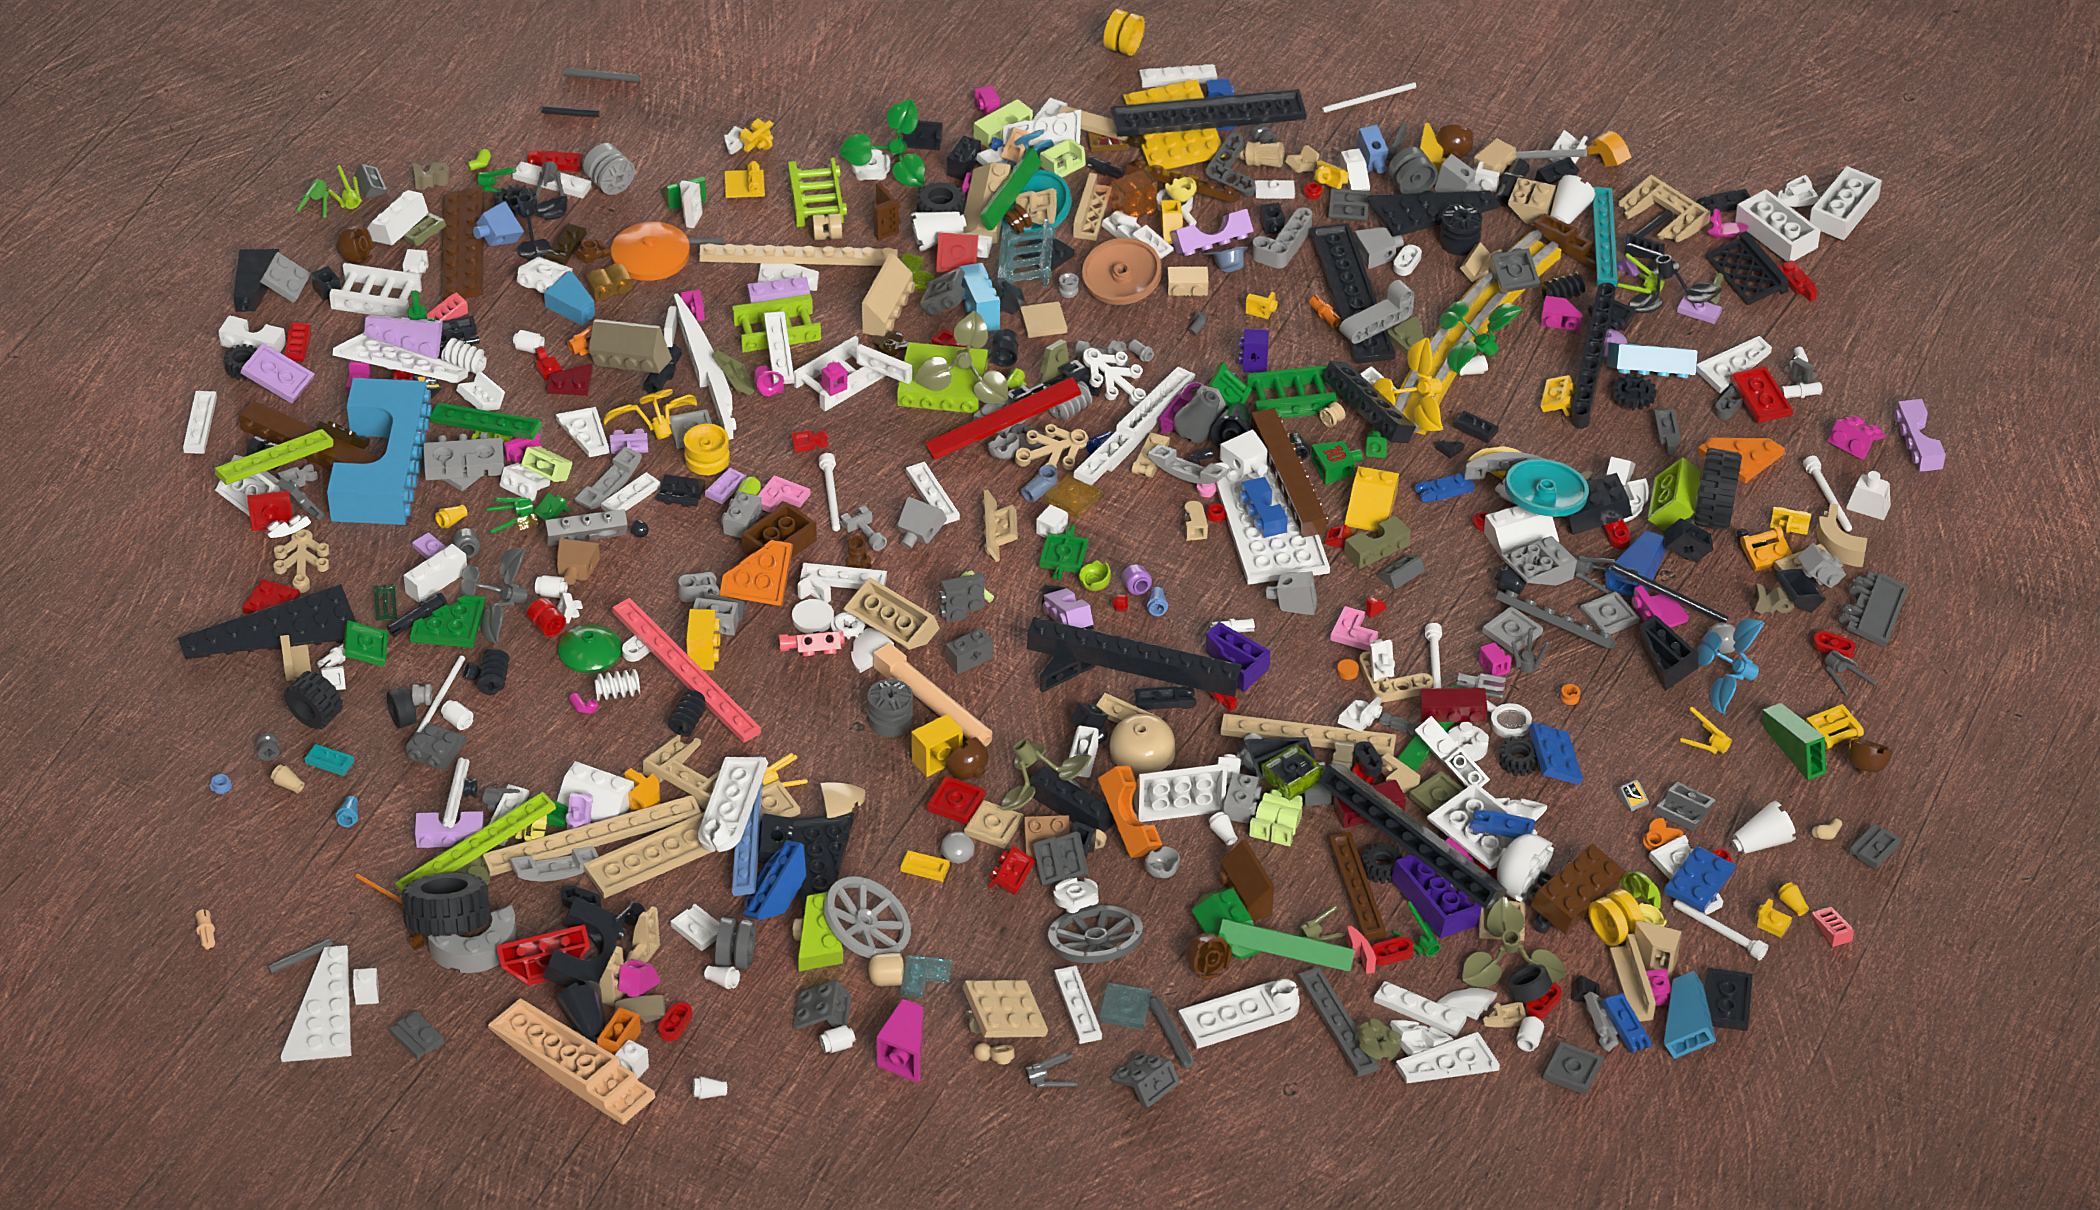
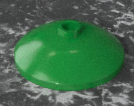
M598 624L577 626L566 632L558 643V656L561 662L569 669L581 673H595L606 670L618 661L622 653L620 637L612 629Z

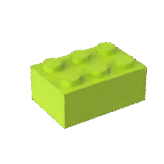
M1682 457L1657 475L1654 479L1648 520L1662 531H1665L1680 518L1684 520L1691 518L1696 511L1695 506L1698 498L1697 493L1701 470Z

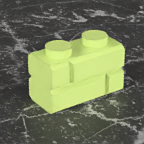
M540 446L526 449L522 467L549 480L559 482L568 479L572 462Z

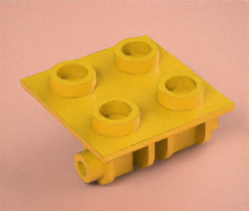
M750 162L748 170L725 171L726 198L765 196L764 172L759 169L757 162Z

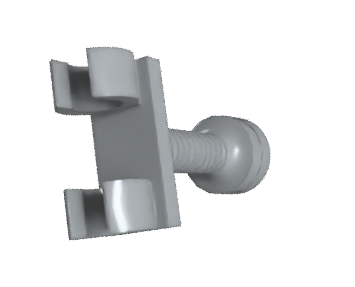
M1114 340L1108 346V350L1090 347L1089 342L1079 341L1076 345V356L1083 357L1085 350L1089 348H1094L1101 354L1116 355L1118 352H1123V350L1127 351L1124 342H1116ZM1128 359L1122 366L1110 363V367L1126 368V366H1129Z
M865 505L857 508L860 513H857L858 516L852 519L848 513L839 516L842 521H839L841 526L848 533L860 528L869 538L868 543L875 551L882 550L886 546L887 539L881 533H875L867 525L872 522V512Z

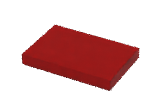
M1766 366L1730 375L1729 379L1757 424L1792 416L1794 412Z

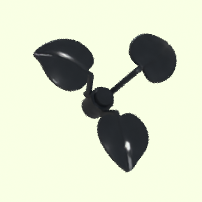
M521 194L517 197L518 205H515L514 216L517 218L519 212L522 217L527 218L531 241L523 242L519 245L518 253L521 257L535 259L546 256L547 250L551 249L550 243L546 239L534 240L530 217L534 212L537 216H543L546 220L563 217L567 212V195L547 200L537 205L533 202V197L530 194Z
M1657 254L1648 267L1650 271L1657 275L1656 293L1654 295L1651 293L1637 295L1631 300L1630 307L1636 309V313H1650L1659 309L1664 303L1663 299L1658 297L1660 294L1661 278L1668 279L1674 274L1685 292L1689 293L1687 299L1692 303L1710 301L1722 289L1704 283L1695 284L1689 289L1678 273L1680 269L1679 264L1673 261L1670 255Z

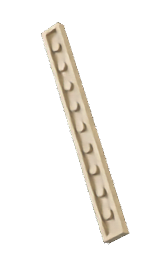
M709 243L700 245V262L883 266L890 253L898 258V251L892 248L873 249L871 247L833 248L831 246L794 247L791 245L754 246L751 244L742 246L733 244L714 245Z
M694 795L484 853L483 861L489 875L493 876L514 870L510 863V858L530 855L534 861L557 858L571 854L572 849L596 847L674 825L701 814Z

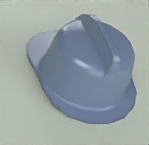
M1238 247L1222 252L1204 253L1202 255H1213L1220 270L1233 272L1243 268L1244 251L1248 247Z

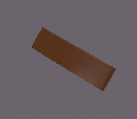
M1546 213L1534 222V226L1551 242L1553 241L1558 244L1562 251L1580 263L1596 270L1593 242L1577 235L1578 228Z

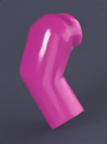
M573 693L569 696V700L577 712L593 714L597 711L598 703L596 700L589 699L586 703L582 701L578 693Z

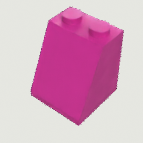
M902 999L877 1036V1067L917 1083L921 1077L924 1039L922 1006Z

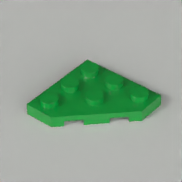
M463 595L457 599L458 602L450 606L447 604L433 611L432 615L426 619L419 618L414 621L410 642L474 648L486 598Z

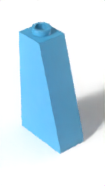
M1695 971L1673 979L1664 1043L1675 1059L1716 1042L1704 986Z

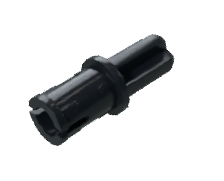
M1094 156L1090 157L1088 161V168L1099 171L1104 176L1109 175L1122 180L1125 175L1123 169L1112 165L1110 161L1105 162Z

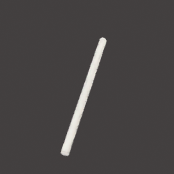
M1416 83L1322 107V112L1326 113L1416 88Z
M459 656L417 732L421 733L427 723L430 722L465 661L464 656Z

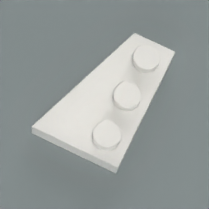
M761 263L758 282L807 277L809 289L817 291L819 272L795 264Z
M596 407L556 414V421L589 457L609 454V446Z

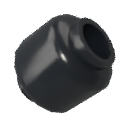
M1509 565L1504 570L1500 568L1495 577V580L1498 581L1497 589L1502 592H1506L1508 589L1520 595L1527 583Z

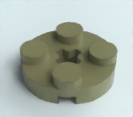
M1371 1019L1369 1022L1363 1023L1356 1032L1355 1038L1361 1042L1359 1047L1372 1058L1381 1060L1382 1057L1388 1058L1387 1061L1393 1060L1401 1049V1035L1382 1025L1378 1019Z

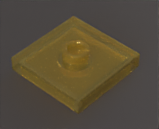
M1070 472L1044 494V499L1077 518L1102 497L1103 491L1074 478V474Z

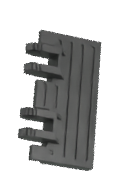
M1869 571L1866 578L1861 576L1854 578L1850 593L1858 598L1855 606H1852V604L1843 606V613L1840 614L1839 621L1847 626V630L1885 648L1909 586L1880 572L1877 575Z

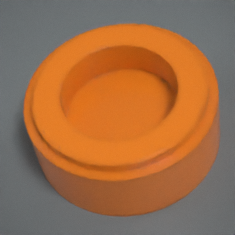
M1345 659L1338 663L1337 674L1340 678L1352 680L1358 676L1359 665L1357 662Z

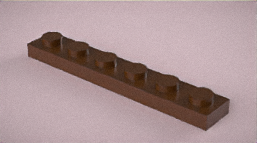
M1135 160L1127 164L1126 172L1170 185L1173 184V179L1191 177L1196 183L1197 193L1232 203L1240 199L1241 192L1235 190L1236 188L1226 185L1223 187L1217 185L1218 183L1215 181L1199 180L1198 176H1185L1177 170H1164V167L1160 165L1149 166L1143 160Z
M1351 832L1329 835V843L1361 934L1366 940L1385 937L1386 930Z

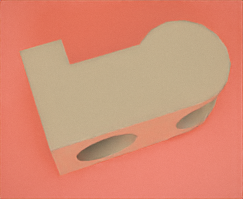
M1198 501L1187 502L1185 504L1184 516L1186 540L1207 539L1208 524L1203 505Z

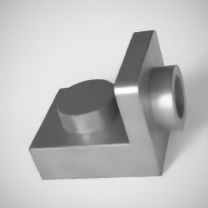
M1799 357L1793 360L1791 380L1797 383L1809 384L1817 379L1818 374L1813 372L1814 366Z

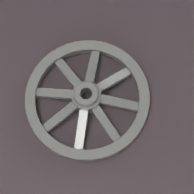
M846 877L838 880L827 892L824 899L826 921L834 935L847 948L871 959L877 954L900 953L906 947L911 935L908 915L900 901L884 886L863 877ZM845 888H859L858 910L845 892ZM867 891L874 893L883 900L872 911L866 909ZM836 894L839 895L850 914L834 906ZM889 906L898 921H877L876 916ZM837 917L852 923V927L846 931ZM877 929H899L900 938L898 943ZM855 933L861 934L866 945L860 943L852 936ZM871 935L890 948H875Z

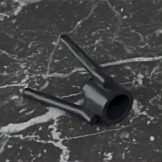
M631 902L628 908L618 915L614 921L618 923L625 918L624 922L628 925H635L640 914L645 912V908L640 903Z

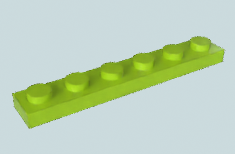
M323 429L216 467L215 475L225 485H229L333 446V439Z

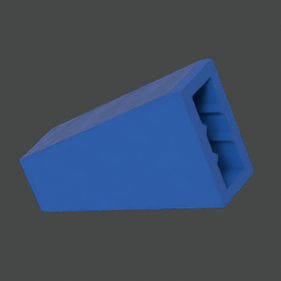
M1645 531L1615 563L1627 569L1637 570L1638 574L1653 580L1665 555L1664 536ZM1611 567L1605 572L1606 586L1609 590L1633 597L1635 587L1641 586V584L1635 581L1632 583L1626 580L1624 576L1612 571ZM1643 586V587L1645 588V590L1648 592L1649 588L1646 587V586Z

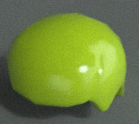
M1096 560L1092 564H1086L1081 568L1079 574L1081 585L1089 591H1101L1106 588L1111 580V571L1108 563L1102 564Z

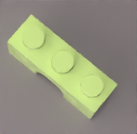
M1017 99L974 122V138L981 140V143L990 149L989 144L992 143L993 137L1003 141L1004 125L1027 120L1032 121L1033 110Z

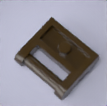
M320 421L316 428L318 430L323 429L327 434L362 449H366L370 443L368 437L358 436L356 432L347 428L343 429L341 425L328 421L327 424Z

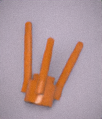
M593 325L567 341L568 348L573 355L578 353L580 356L590 354L589 349L585 348L588 347L586 339L591 337Z

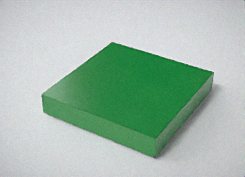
M347 620L344 632L343 656L384 667L387 656L388 631Z

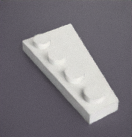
M1081 109L1071 113L1057 114V116L1042 117L1037 120L1004 125L1003 146H1006L1007 141H1009L1014 127L1029 133L1044 129L1045 132L1038 138L1031 140L1028 147H1034L1048 139L1053 140L1054 146L1069 138L1080 144Z
M1758 336L1696 364V372L1719 393H1722L1733 384L1729 379L1732 373L1752 369L1771 354L1772 347Z

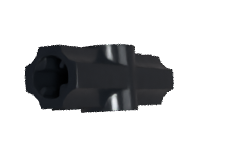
M1519 158L1514 161L1509 172H1505L1501 188L1497 194V201L1501 206H1509L1508 202L1517 179H1525L1530 166L1525 159Z
M673 343V347H668L672 360L660 373L650 372L645 380L644 389L649 394L661 391L666 381L672 380L676 364L682 356V349L677 344Z

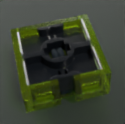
M1297 744L1261 765L1263 778L1273 787L1278 786V791L1289 801L1317 785L1324 773L1323 767Z

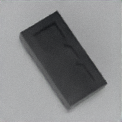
M1463 411L1453 422L1454 428L1486 443H1489L1499 431V426L1466 411Z

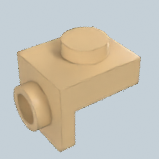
M1305 145L1300 155H1288L1285 162L1291 166L1293 171L1298 173L1313 171L1320 154L1310 146Z

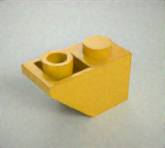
M1180 200L1161 201L1160 220L1163 239L1168 244H1173L1170 232L1183 228Z

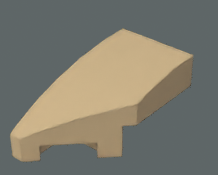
M1517 1002L1503 1006L1496 1003L1494 1011L1489 1017L1483 1019L1484 1025L1487 1027L1521 1026L1522 1020L1526 1018L1523 1003Z

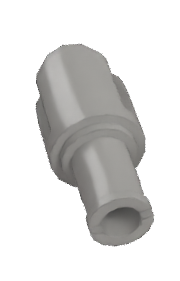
M1459 673L1457 679L1458 687L1485 688L1486 696L1503 698L1504 694L1498 691H1504L1505 685L1501 683L1506 682V677L1483 673L1476 677Z

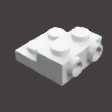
M537 257L519 267L517 282L522 286L535 288L539 292L544 293L566 273L572 272V268Z

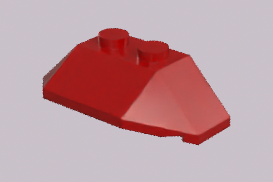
M585 925L496 945L501 968L527 986L548 982L542 976L554 949L578 959H583L590 948Z

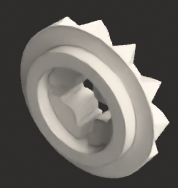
M848 612L836 615L831 621L833 632L843 631L844 637H847L848 640L852 636L857 638L858 634L862 633L865 628L864 622Z

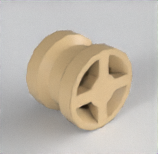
M1332 402L1328 408L1320 411L1321 421L1327 427L1335 426L1337 421L1340 422L1345 418L1343 407L1337 402Z

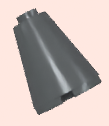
M1210 390L1203 391L1176 413L1173 424L1175 430L1182 438L1187 437L1191 439L1190 442L1202 443L1210 437L1220 403L1218 395Z

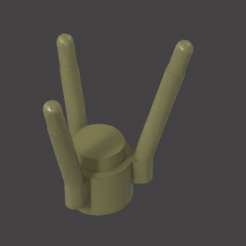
M1332 906L1312 921L1299 926L1300 936L1320 941L1347 936V932L1319 936L1322 933L1319 922L1333 913L1337 906Z

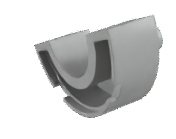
M512 905L492 912L491 926L480 936L472 938L460 937L455 934L452 936L441 935L439 937L428 936L431 957L444 968L460 969V973H476L496 967L500 964L496 945L517 941L515 913Z

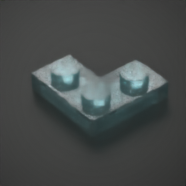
M908 955L901 985V995L923 998L927 981L949 983L953 960Z

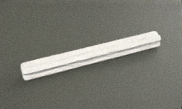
M462 757L457 762L442 823L444 827L453 828L455 825L470 763L468 759H463Z

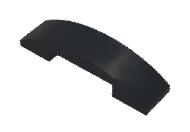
M1072 361L1059 367L1061 375L1031 389L1024 385L1008 391V398L1015 403L1071 377L1076 382L1086 369L1079 361Z

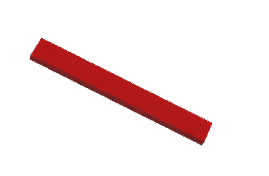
M1073 377L925 442L926 448L934 460L939 459L1082 395L1081 389Z

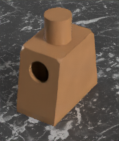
M560 538L557 559L558 576L563 577L569 585L575 584L576 579L588 580L600 560L599 543Z

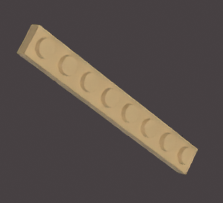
M1224 714L1221 726V735L1245 738L1250 733H1255L1262 739L1308 737L1311 746L1330 749L1335 748V740L1354 742L1355 745L1358 742L1366 741L1375 747L1379 755L1389 753L1393 756L1396 742L1395 734L1371 731L1360 732L1354 729Z

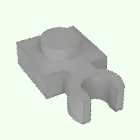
M312 464L306 465L301 470L298 467H294L278 473L279 480L281 478L287 482L292 480L299 487L305 486L306 480L314 481L318 479L317 471H314Z

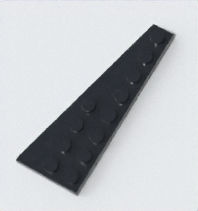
M342 584L178 637V641L185 659L210 657L212 654L220 653L230 655L233 652L247 651L249 653L254 652V650L267 648L268 650L282 649L280 636L289 635L290 647L305 644L322 645L323 642L333 641L343 643L347 620L356 622Z

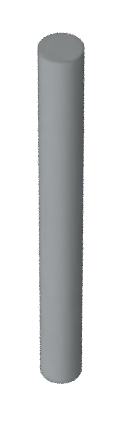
M1586 149L1516 152V160L1519 158L1540 159L1587 156Z

